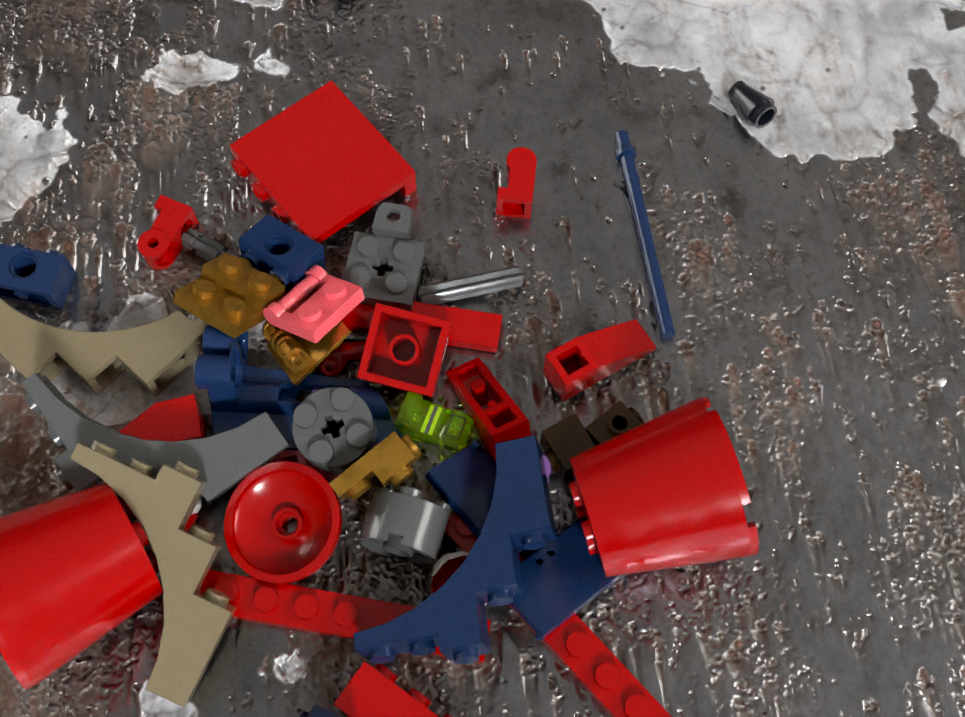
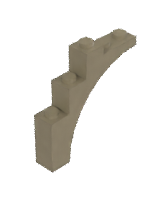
M94 440L92 445L77 443L70 459L98 475L124 499L142 524L154 550L163 586L164 625L158 657L145 690L185 707L192 699L237 608L228 604L230 597L212 588H207L206 592L200 590L222 544L213 541L215 533L196 524H192L190 529L185 527L207 482L198 478L200 470L181 461H177L175 467L163 464L156 477L152 475L155 467L136 458H132L130 463H127L115 457L117 449L103 442Z

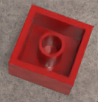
M376 303L357 378L434 398L452 329L451 322Z

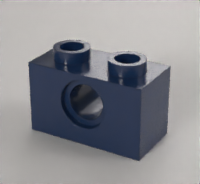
M269 214L238 238L241 257L246 258L256 270L276 275L281 283L286 286L285 289L287 291H290L305 278L306 271L313 265H319L326 271L324 246Z
M12 243L11 245L0 244V298L62 311L76 276V272L67 260V257L55 250H46L45 252L31 250L29 247L19 243Z

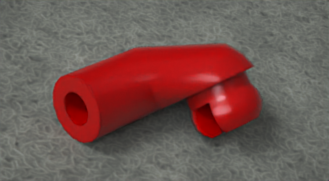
M366 341L341 343L339 347L334 349L318 365L321 375L336 377L350 360H361Z

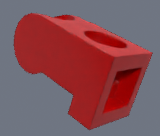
M514 148L506 157L508 188L498 187L496 215L531 219L537 159L534 152L529 148Z
M161 194L154 204L158 217L152 224L151 229L145 231L137 242V248L147 265L156 270L166 269L175 262L184 248L181 235L186 233L189 228L196 229L199 224L192 207Z

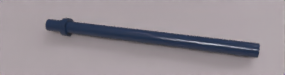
M621 130L614 135L617 145L615 156L616 160L621 162L661 338L668 339L676 334L634 161L637 154L635 147L630 144L628 132Z

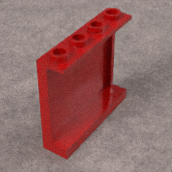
M332 80L229 145L234 158L230 161L234 171L241 179L248 178L252 183L250 187L260 202L267 201L272 208L270 210L274 218L318 243H321L396 191L400 190L407 197L417 190L415 170Z

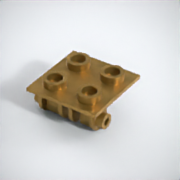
M267 320L262 328L264 337L270 341L266 347L295 386L306 376L310 375L352 333L340 321L315 344L275 327Z

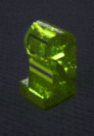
M410 391L407 392L396 419V427L401 436L404 437L407 434L413 440L454 452H460L465 448L474 424V420L465 413L453 409H445L443 406L423 400L422 395Z

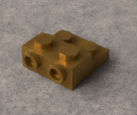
M226 252L203 264L200 278L175 290L173 303L235 339L265 320L263 309L271 302H278L284 296L286 286L281 283L276 275L260 272L253 268L246 258H238Z
M394 431L331 481L329 485L341 499L345 500L350 496L354 501L373 486L369 480L374 476L377 477L384 487L392 483L396 488L414 473V469L411 466L421 457L420 454L422 453L407 434L400 438Z

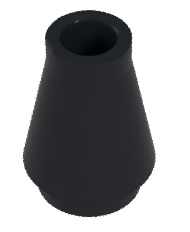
M744 81L736 82L728 92V96L734 101L749 126L763 128L773 120L777 113V108L774 106L772 98L748 86Z

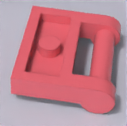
M313 265L306 271L305 278L278 302L269 303L263 309V315L271 325L316 344L365 298L362 287L329 275L319 265ZM314 289H318V291H316L309 299H307V300H306L300 307H298L293 313H289L290 310H292L298 303H300V302H301L307 295H309Z

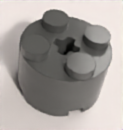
M332 387L312 393L295 409L292 434L297 448L310 464L325 472L341 474L374 448L377 428L373 416L362 398L348 388ZM334 425L340 427V436L337 438H333L330 434L331 427Z
M399 486L397 492L382 487H375L360 532V544L370 551L394 559L395 555L408 557L407 562L433 565L436 563L440 552L451 506L440 501L421 499L422 492L412 487Z

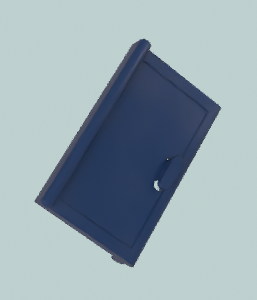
M475 439L470 446L428 470L425 478L478 539L492 504L497 469L494 459L482 447L480 441ZM523 547L518 548V553L524 550Z
M585 517L576 520L557 534L558 540L547 542L545 547L537 549L520 562L525 596L514 598L510 605L536 632L535 638L538 641L543 640L623 576L605 577L598 554H589L581 522L587 520Z

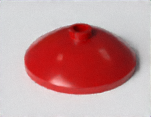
M290 461L267 464L250 473L233 492L224 517L225 542L236 564L250 576L261 581L276 584L302 580L320 569L332 555L342 528L340 501L336 492L329 485L330 482L313 468ZM296 519V529L293 532H289L287 529L289 521Z

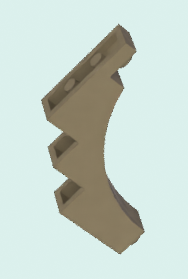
M0 298V355L25 379L36 373L46 376L52 382L69 367L97 395L127 370L154 397H157L197 360L199 354H203V333L205 327L210 324L200 318L192 322L179 310L160 320L142 326L107 332H80L40 323L16 311Z

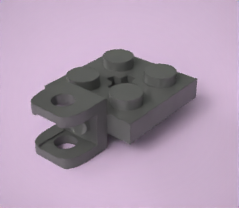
M383 202L375 214L372 226L373 234L358 231L354 233L342 280L362 287L365 298L360 302L362 304L376 306V303L412 312L426 252V242L412 240V214L410 207L407 205ZM391 213H396L400 215V219H389L387 216ZM381 265H386L388 268L393 269V271L386 272L384 277H380L375 269Z

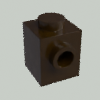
M620 400L589 424L585 430L596 446L643 424L644 420L634 408H627Z
M576 414L548 427L541 433L540 445L544 450L543 454L551 464V473L557 472L562 482L573 477L569 458L595 446Z

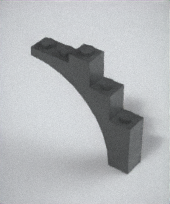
M34 373L21 382L28 392L24 395L28 406L37 415L41 413L51 425L47 428V432L52 440L60 448L64 446L67 448L65 452L54 458V461L60 468L56 471V474L68 490L75 489L76 492L96 486L104 481L95 473L70 459L77 443L92 445L94 440L103 442L117 449L115 457L127 463H130L132 458H136L155 467L152 475L156 477L163 464L175 467L177 461L186 463L200 470L198 478L207 482L200 498L204 496L207 502L215 500L245 479L250 473L292 446L267 412L237 428L207 438L177 442L145 440L119 433L91 419L67 401L46 376Z

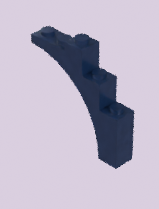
M535 435L495 444L497 474L492 504L480 536L460 567L440 589L414 609L383 625L353 633L356 652L370 660L371 663H387L395 660V655L410 652L412 655L417 656L434 653L436 647L439 646V651L448 660L454 661L455 664L474 663L479 660V655L491 653L485 604L504 606L512 603L516 597L525 596L518 548L523 547L526 550H536L545 547L547 542L558 540L543 452Z

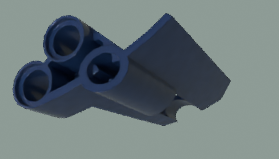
M212 325L205 327L202 341L203 354H199L197 357L194 375L196 388L208 390L213 435L237 428L267 412L292 445L286 450H299L292 434L293 414L295 409L302 403L295 402L297 395L302 390L312 391V389L321 390L332 387H344L357 394L368 406L377 428L375 446L394 431L401 438V433L393 423L385 401L376 389L370 387L367 381L310 374L295 386L285 371L247 366L248 331L234 339ZM338 425L331 427L330 434L333 438L340 436V427Z

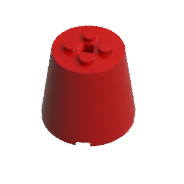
M706 396L696 398L569 458L575 482L568 483L577 516H585L587 519L581 522L586 545L590 555L598 554L605 577L744 558L758 554L759 538L757 525L754 521L747 523L743 505L751 503L746 482L727 430L717 410L708 412L706 409L711 407L709 398Z
M106 482L0 517V653L16 679L26 690L40 683L163 593L162 586L156 575L159 572L157 559L151 548L146 551L143 548L150 543L139 521L131 525L130 521L135 519L132 510L122 497L117 499L112 488Z

